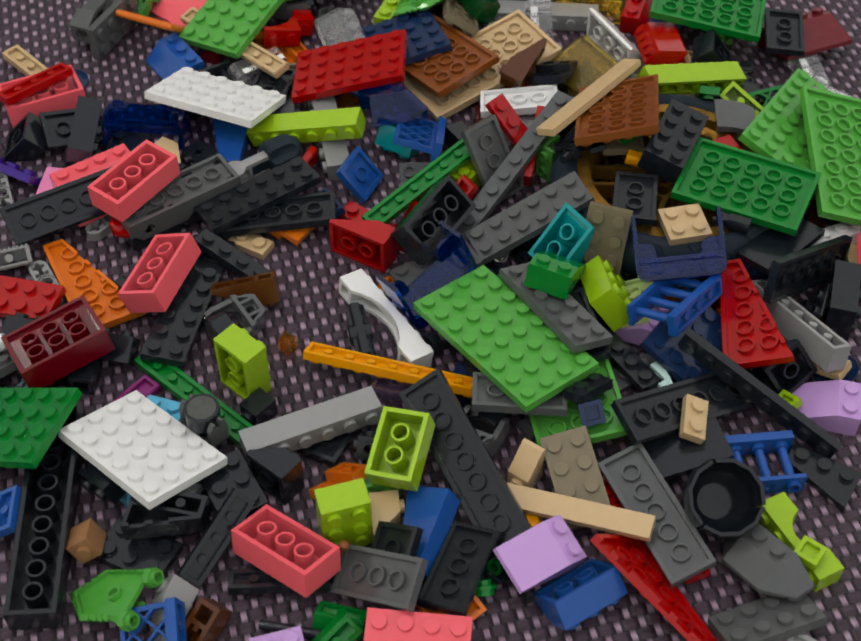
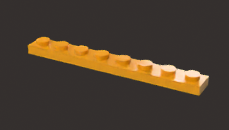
M312 341L303 351V359L309 360L312 363H322L338 369L344 368L353 370L356 373L375 375L377 378H388L399 383L414 384L436 370ZM442 371L455 394L462 395L465 398H472V377Z

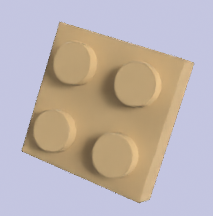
M699 203L657 209L656 216L669 246L712 239L713 233Z

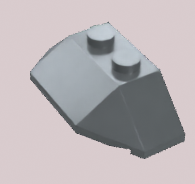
M756 525L738 538H724L722 563L758 593L788 598V600L796 602L815 589V585L797 553L762 525Z

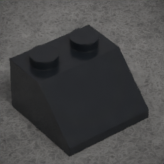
M714 29L694 38L692 47L693 63L732 61L731 52Z
M28 112L8 132L3 154L5 162L34 161L39 155L42 156L46 152L47 145L38 116Z
M284 447L254 449L246 452L247 464L260 488L286 506L305 487L302 459L297 453L290 452Z

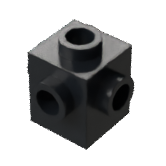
M365 429V432H361L358 438H354L353 452H357L356 459L362 460L364 464H367L371 448L368 445L372 446L376 434L375 429Z

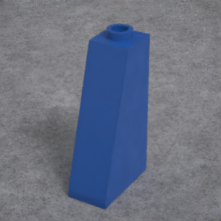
M212 118L218 153L227 162L244 160L250 141L246 134L248 127Z
M419 486L418 492L407 490L403 525L416 526L423 529L416 557L429 561L424 579H427L460 504V500L449 488Z

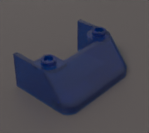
M402 81L358 90L359 105L362 110H371L373 127L421 120L429 117V108Z
M116 99L107 105L101 115L103 146L109 144L115 131L123 130L128 132L178 134L179 150H183L191 133V121L188 111L165 104L133 103Z
M716 207L715 212L717 236H710L703 240L701 253L657 258L656 249L652 245L646 243L638 244L635 216H632L631 226L638 278L643 282H658L722 274L727 267V255L721 207Z
M442 220L438 224L445 237L437 244L435 249L438 259L408 286L401 280L390 283L380 274L376 276L387 297L410 323L418 329L425 328L429 323L413 309V302L478 268L463 236Z

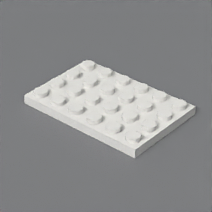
M183 67L166 79L153 85L144 93V99L248 128L254 127L286 103V95L280 94L276 90L268 91L257 85L250 86L242 81L228 80L224 76H213L209 72L194 71L191 67Z
M137 390L61 428L58 433L61 440L149 510L228 465L227 456L190 431L186 426Z

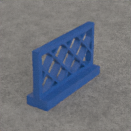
M400 112L393 144L431 154L430 161H434L441 154L447 118L439 116L438 122Z
M176 597L166 598L165 602L132 608L131 610L142 618L139 626L134 631L128 632L120 629V641H134V639L144 641L138 634L146 623L155 629L147 641H155L159 634L165 637V641H187L185 602ZM164 609V619L157 627L149 619L155 611Z

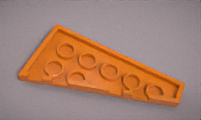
M60 239L42 245L58 283L66 289L64 295L67 303L84 295L105 328H110L146 315V313H129L118 296L119 286L99 269L96 270L87 259L84 260L78 254V251L65 240Z

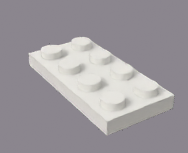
M557 84L480 91L481 118L491 115L485 105L500 94L505 96L517 115L536 114L537 105L545 107L558 91Z

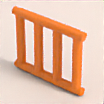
M117 9L115 12L116 16L176 33H181L185 28L181 25Z

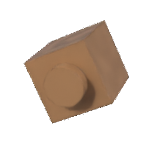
M90 518L71 528L66 550L81 564H84L102 555L107 533Z

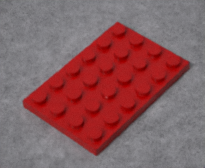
M394 30L386 34H376L372 37L358 38L349 42H339L335 45L321 46L316 49L298 52L291 96L293 103L296 104L405 81L406 30Z

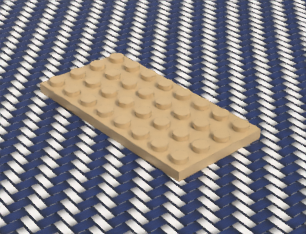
M518 9L479 30L475 36H468L499 57L497 64L475 78H472L440 99L406 75L405 81L399 83L438 122L439 116L448 118L479 101L480 91L495 90L506 86L500 83L501 75L499 71L501 66L507 64L508 60L517 53L545 38L547 39L546 48L537 63L540 64L560 56L562 48Z

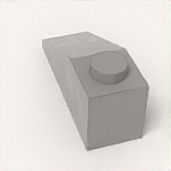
M172 574L165 578L159 587H155L154 591L156 594L152 604L165 602L166 598L176 597L185 602L186 617L199 589L178 575ZM164 609L155 611L151 617V622L157 627L164 619ZM151 627V635H152L153 632L155 631V629H154L153 627ZM159 634L155 641H165V637Z

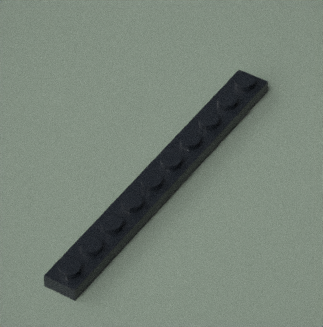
M531 248L515 254L514 262L517 265L529 263L532 259L528 254ZM594 312L597 321L613 336L611 344L608 345L611 352L609 361L640 393L657 388L661 379Z

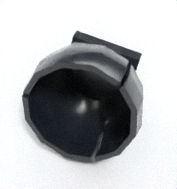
M715 458L705 461L691 472L683 489V498L679 503L696 529L716 539L738 538L755 527L763 514L765 507L762 506L766 504L764 485L751 467L734 458Z

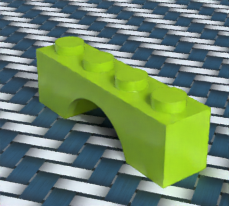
M781 492L766 499V504L762 506L765 509L758 523L794 551L801 541L793 529L798 508L785 492ZM829 548L814 571L804 565L815 585L814 593L839 581L844 570L843 565Z

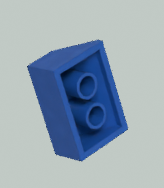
M176 32L159 39L146 60L147 65L161 80L166 79L183 67H191L194 71L205 68L204 61L181 37H178L179 35Z
M591 558L538 589L533 595L534 601L555 627L570 631L577 628L583 620L597 616L600 610L606 606L618 603L620 598L628 594L619 570L614 565Z

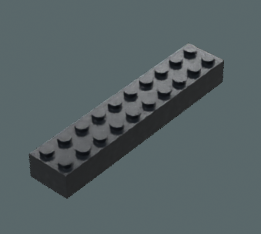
M77 402L62 428L86 416L82 402ZM59 434L55 437L37 468L25 469L3 617L9 630L62 628L71 559V554L66 550L71 528L75 526L80 476L77 472L82 469L83 456L61 440Z

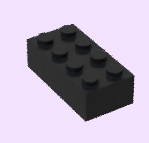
M672 99L660 120V132L652 135L637 166L675 185L709 116Z
M447 175L429 189L390 235L418 265H421L434 257L476 205L455 181Z

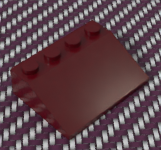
M820 7L813 8L809 12H803L805 53L803 56L852 43L850 36L830 12ZM764 23L762 24L758 46L765 49ZM775 54L786 60H792L800 57Z
M84 295L1 337L27 386L31 388H44L52 382L115 350L107 330Z

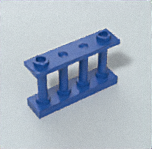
M679 265L672 266L627 305L629 325L634 326L640 319L645 317L665 322L668 325V335L677 337L723 294L722 275L713 273L708 279L701 282L679 277ZM678 286H683L695 290L693 292H688L675 288ZM666 296H670L682 299L683 301L681 303H678L670 300H665L664 298ZM656 306L672 311L667 314L652 309Z
M792 430L725 435L734 453V459L743 463L741 455H755L761 474L759 479L764 485L765 494L803 491L807 474L794 473L788 454L794 441ZM764 453H778L785 475L771 476Z

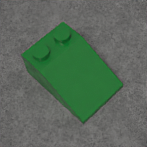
M548 251L537 252L529 262L524 286L566 300L584 272L586 265Z

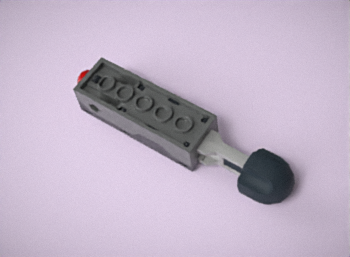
M282 134L260 143L259 153L242 161L227 162L218 153L181 170L179 176L124 222L112 217L109 222V228L115 237L125 238L132 249L136 251L149 245L156 234H172L199 221L200 219L195 214L193 207L298 156L302 158L304 150L298 139L288 134Z

